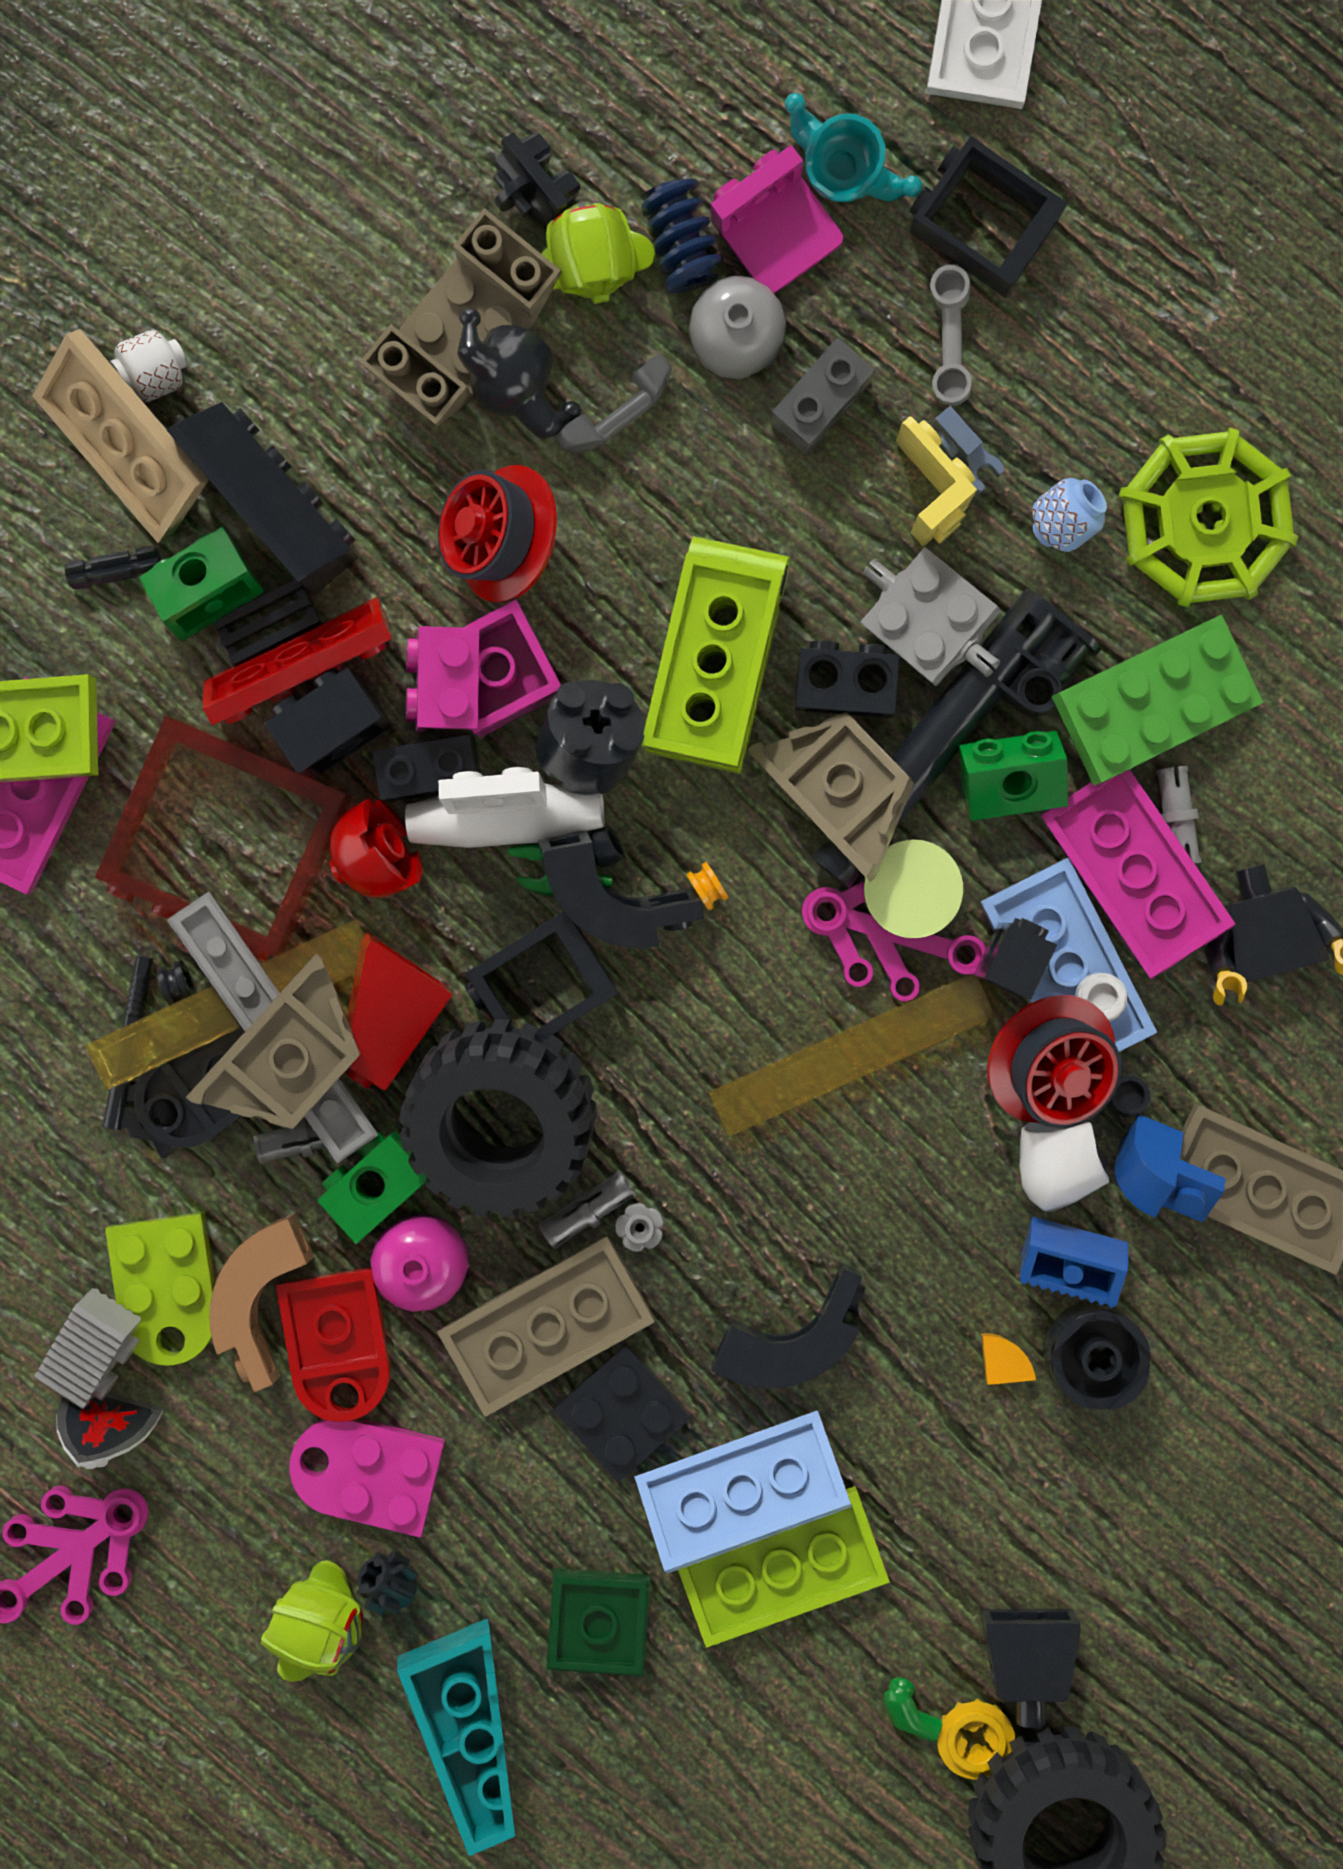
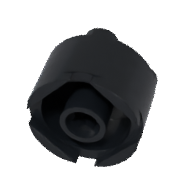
M581 680L561 685L549 705L536 741V755L542 770L549 777L552 773L556 778L564 782L563 788L576 794H604L615 788L617 783L628 774L644 739L645 721L639 706L634 701L633 692L624 684H609L597 680Z
M1086 1301L1063 1311L1051 1324L1042 1346L1045 1363L1053 1380L1074 1403L1090 1409H1117L1132 1402L1143 1391L1150 1374L1151 1353L1149 1343L1140 1328L1115 1307L1109 1308L1108 1304L1100 1306L1097 1301L1092 1303ZM1095 1348L1099 1349L1105 1356L1104 1360L1100 1363L1091 1359L1089 1355Z

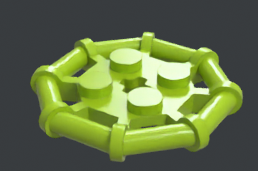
M1229 427L1226 432L1173 438L1170 435L1164 436L1159 439V447L1129 485L1120 489L1118 499L1123 501L1129 556L1125 558L1130 567L1135 565L1178 599L1177 604L1188 607L1190 603L1244 597L1247 600L1252 599L1258 595L1259 586L1289 548L1296 547L1299 536L1294 534L1288 485V478L1291 477L1287 468L1281 469L1239 436V430ZM1220 452L1218 464L1190 468L1184 457ZM1233 457L1263 481L1252 485L1249 481L1244 482L1235 475L1237 472L1230 467ZM1171 464L1178 475L1177 479L1163 496L1149 493V489L1168 465ZM1269 490L1273 527L1262 524L1259 495ZM1203 504H1210L1213 512L1221 513L1222 519L1214 523L1213 530L1206 529L1204 523H1199L1197 520V514L1203 511ZM1143 506L1157 509L1160 538L1147 545ZM1256 537L1269 541V544L1250 568L1247 569L1241 559L1246 548ZM1163 548H1167L1174 558L1188 565L1185 579L1153 554ZM1228 565L1234 575L1232 579L1197 583L1201 568Z

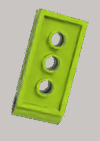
M693 536L688 553L685 556L643 733L644 739L641 746L645 748L646 753L738 774L742 773L780 611L779 604L781 603L787 581L790 556ZM730 608L738 612L736 619L729 625L721 626L713 622L715 614L721 609ZM720 655L727 659L726 665L718 673L709 674L702 671L703 662L710 656ZM709 702L715 706L713 716L707 721L696 722L690 718L692 709L699 703Z

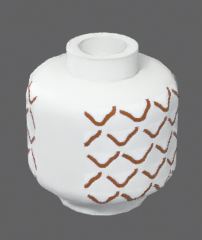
M148 330L120 342L114 350L115 359L109 362L143 403H149L179 389L182 384L181 369L187 367V361L179 343L175 339L167 341L156 330Z

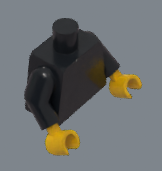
M1265 864L1236 871L1243 899L1222 904L1236 926L1204 947L1212 980L1216 982L1213 1000L1217 1005H1223L1225 1000L1224 990L1226 989L1234 991L1238 996V1002L1241 1004L1247 990L1246 982L1330 960L1328 952L1334 953L1335 971L1343 975V929L1325 908L1308 893L1299 892L1296 887H1285L1272 891Z

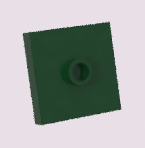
M554 1568L546 1670L643 1677L650 1575Z

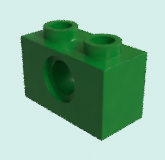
M223 526L212 533L200 536L194 544L171 558L159 561L151 570L139 577L162 622L181 642L265 592L241 548ZM204 577L200 583L196 584L198 580Z
M1035 731L1023 736L996 740L982 739L976 743L959 745L962 795L970 821L1068 807L1067 757L1057 731Z
M397 1131L390 1134L386 1139L378 1132V1136L357 1151L363 1159L349 1171L344 1165H341L321 1183L327 1192L317 1200L318 1203L355 1244L420 1188L427 1179L424 1173L419 1175L414 1173L408 1163L412 1151L406 1152L402 1148L400 1134ZM375 1171L383 1177L385 1182L383 1194L374 1196L368 1194L363 1189L361 1178L364 1172Z

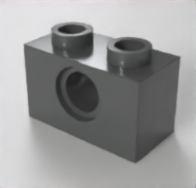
M837 337L772 411L770 424L807 456L869 386L875 369Z

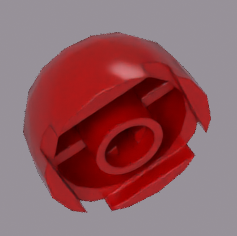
M371 798L349 809L339 818L330 835V855L332 859L329 865L336 880L343 885L349 886L353 891L369 898H386L420 882L423 874L422 861L419 851L417 850L410 854L401 837L407 836L406 825L396 811L380 799L370 803Z

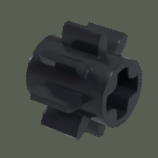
M392 1551L388 1557L378 1552L375 1557L370 1558L363 1564L357 1578L359 1588L357 1594L367 1599L365 1608L382 1616L386 1610L398 1614L400 1609L405 1608L411 1603L417 1591L416 1577L418 1572L408 1567L410 1559L395 1551Z

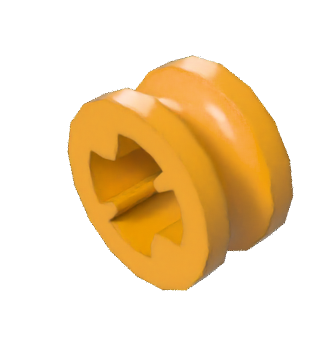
M706 861L701 864L702 869L699 873H692L690 871L686 876L709 911L714 908L713 903L715 900L722 899L725 901L729 897Z

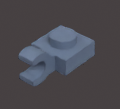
M951 406L935 418L932 428L942 440V444L939 446L940 449L950 460L956 457L966 464L975 477V481L972 484L977 489L976 494L979 495L986 487L978 479L977 470L983 467L989 468L998 478L1005 471L1003 464L997 457L990 455L981 446L983 442Z

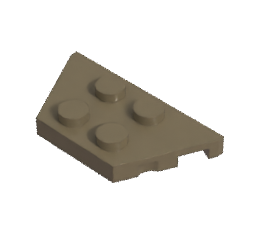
M847 712L825 719L818 726H805L788 732L789 738L764 746L759 742L750 746L747 751L871 882L878 873L914 785L911 778Z
M316 953L187 1095L186 1098L189 1101L200 1105L203 1103L230 1110L231 1113L249 1118L256 1117L268 1120L269 1123L291 1129L300 1122L361 1054L322 956Z

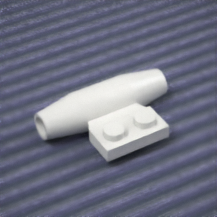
M524 767L508 768L502 771V775L483 776L481 773L472 771L456 773L452 776L453 779L438 780L439 796L407 804L405 809L406 831L410 843L464 848L535 843L541 839L602 828L605 825L603 794L581 795L570 792L563 788L562 785L544 783L539 772H532L531 769Z

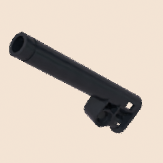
M1028 589L1024 590L981 644L985 650L1000 660L996 670L980 658L993 671L990 676L985 677L982 672L970 662H967L891 757L914 782L896 829L958 753L959 745L966 743L1001 698L1026 716L1037 717L1045 714L1056 706L1052 696L1068 689L1074 682L1072 675L1089 654L1097 656L1101 652L1102 648L1097 641L1041 596ZM1023 619L1034 627L1027 638L1015 630ZM1070 647H1073L1072 652L1068 655L1064 662H1062V657L1066 654ZM1028 681H1040L1047 687L1048 699L1044 705H1034L1028 701L1024 693ZM830 839L826 844H822L812 856V859L848 888L853 885L861 874L856 866Z

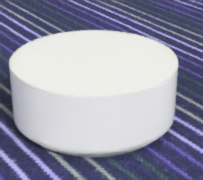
M1101 972L1090 974L1079 983L1076 989L1075 996L1093 1003L1105 1014L1109 1021L1119 1017L1127 1004V991L1124 984L1111 974Z

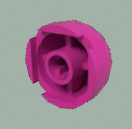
M429 1213L407 1214L389 1224L376 1240L371 1256L372 1278L380 1294L395 1307L411 1312L434 1310L449 1302L464 1284L469 1267L467 1245L463 1238L460 1237L458 1231L446 1219Z

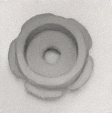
M635 1203L625 1209L624 1215L618 1217L616 1233L619 1237H622L623 1245L629 1250L639 1252L645 1247L651 1249L662 1238L660 1228L663 1226V1219L655 1208L649 1209L642 1203ZM642 1223L645 1227L644 1231L637 1232L635 1229L636 1224Z

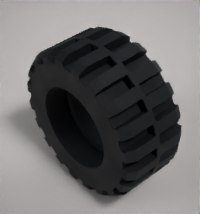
M495 1019L490 1028H485L484 1022L477 1021L467 1024L463 1034L457 1030L451 1031L442 1037L439 1046H433L426 1054L405 1094L406 1099L401 1107L399 1122L404 1126L400 1133L402 1148L406 1152L412 1151L408 1163L415 1174H425L427 1179L424 1185L434 1195L441 1191L449 1197L447 1203L459 1210L463 1204L474 1208V1215L488 1217L490 1211H499L501 1218L517 1217L520 1208H525L527 1213H533L544 1208L547 1198L550 1201H556L566 1192L568 1184L575 1182L582 1169L597 1117V1105L591 1099L594 1088L589 1076H579L583 1064L572 1052L566 1056L561 1051L563 1042L552 1034L547 1040L536 1034L538 1027L524 1023L522 1029L511 1027L510 1020ZM479 1089H496L513 1094L523 1100L535 1112L541 1123L543 1135L532 1143L518 1147H501L485 1142L474 1135L463 1123L457 1110L456 1099L463 1094Z
M1063 1726L1061 1734L1053 1735L1050 1728L1047 1727L1035 1730L1036 1738L1024 1742L1022 1736H1019L1009 1742L1012 1752L1006 1757H1002L998 1752L995 1753L987 1762L992 1772L991 1775L987 1777L982 1773L979 1774L973 1786L977 1798H972L969 1801L967 1815L971 1826L968 1828V1832L980 1869H1162L1164 1859L1159 1851H1163L1166 1847V1831L1161 1824L1163 1816L1159 1805L1137 1766L1132 1764L1127 1753L1118 1745L1109 1746L1105 1737L1097 1733L1088 1732L1086 1738H1083L1078 1728ZM1083 1798L1095 1801L1107 1808V1820L1101 1836L1082 1855L1070 1860L1054 1862L1038 1859L1023 1850L1024 1836L1030 1823L1047 1806L1064 1799Z

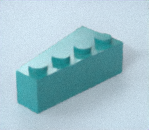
M487 1618L397 1657L399 1678L468 1856L515 1837Z

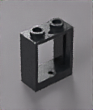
M970 136L961 150L953 146L947 153L937 170L943 176L933 191L925 186L914 201L909 211L915 216L910 233L1006 298L1062 217L1068 203ZM967 169L1036 215L1000 268L932 221Z
M564 911L466 972L471 982L465 985V989L479 1010L487 1007L494 1019L510 1020L511 1027L517 1028L485 976L556 932L594 994L537 1029L536 1034L544 1039L617 995L619 991L578 925Z

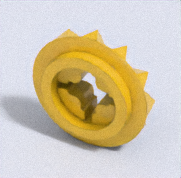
M977 1698L973 1702L964 1704L957 1702L954 1709L947 1715H942V1727L937 1738V1745L943 1762L951 1771L964 1778L977 1779L981 1773L987 1777L991 1775L992 1772L987 1762L996 1752L1002 1757H1006L1012 1752L1009 1742L1015 1739V1734L1010 1720L997 1705L984 1703ZM984 1725L983 1736L988 1742L989 1747L974 1744L971 1749L968 1748L966 1751L968 1742L961 1728L965 1731L968 1729L971 1732H976L979 1727L982 1728Z

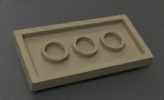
M1194 1103L1181 1131L1184 1134L1180 1160L1226 1178L1224 1193L1207 1217L1337 1275L1343 1262V1170Z
M607 1234L441 1327L437 1333L481 1412L486 1417L655 1322V1318Z

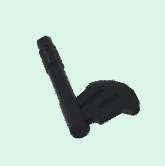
M137 955L134 972L131 975L132 981H130L131 987L127 996V1008L124 1011L125 1018L102 1127L122 1130V1126L128 1129L130 1137L152 1141L159 1156L167 1158L172 1146L163 1144L153 1138L141 1125L135 1108L126 1106L127 1101L134 1100L136 1085H130V1077L142 1016H144L143 1011L146 1007L147 990L150 987V975L154 960L153 958ZM160 1099L153 1109L154 1118L160 1119L162 1126H172L176 1122L173 1105L168 1099Z

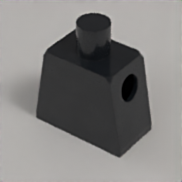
M981 1609V1621L992 1682L998 1700L1016 1702L1017 1725L1027 1728L1044 1726L1045 1702H1064L1068 1700L1080 1635L1079 1619L1073 1609Z

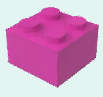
M517 600L463 627L479 628L478 729L472 730L477 737L481 738L552 701L561 684Z

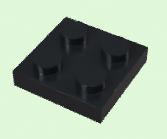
M627 1342L554 1407L555 1413L618 1483L691 1418L690 1412Z

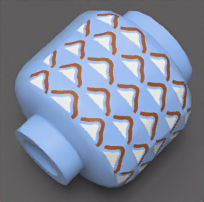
M1070 477L1063 479L1035 501L1032 509L1034 534L1047 547L1053 546L1057 550L1064 552L1075 550L1102 530L1105 524L1106 500L1095 484L1088 480H1078Z

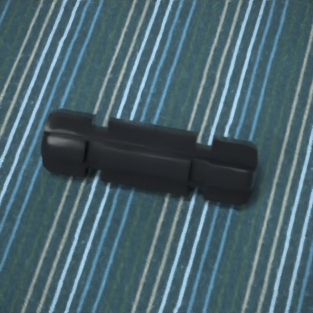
M146 546L135 549L133 554L127 550L92 557L88 563L87 561L84 562L83 559L68 562L65 564L66 580L69 587L77 590L92 587V582L102 585L137 578V573L144 574L161 561V555L158 548Z

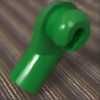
M901 1677L891 1679L889 1691L884 1692L883 1702L892 1723L900 1730L935 1743L941 1731L942 1719L917 1710L916 1704L912 1699L915 1686L910 1680Z

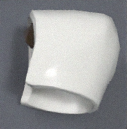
M1084 1122L1068 1128H1053L1041 1123H1028L1022 1127L1019 1164L1022 1187L1028 1198L1043 1211L1054 1212L1077 1202L1109 1183V1177L1105 1172L1106 1163L1103 1157L1097 1153L1095 1137L1090 1122Z

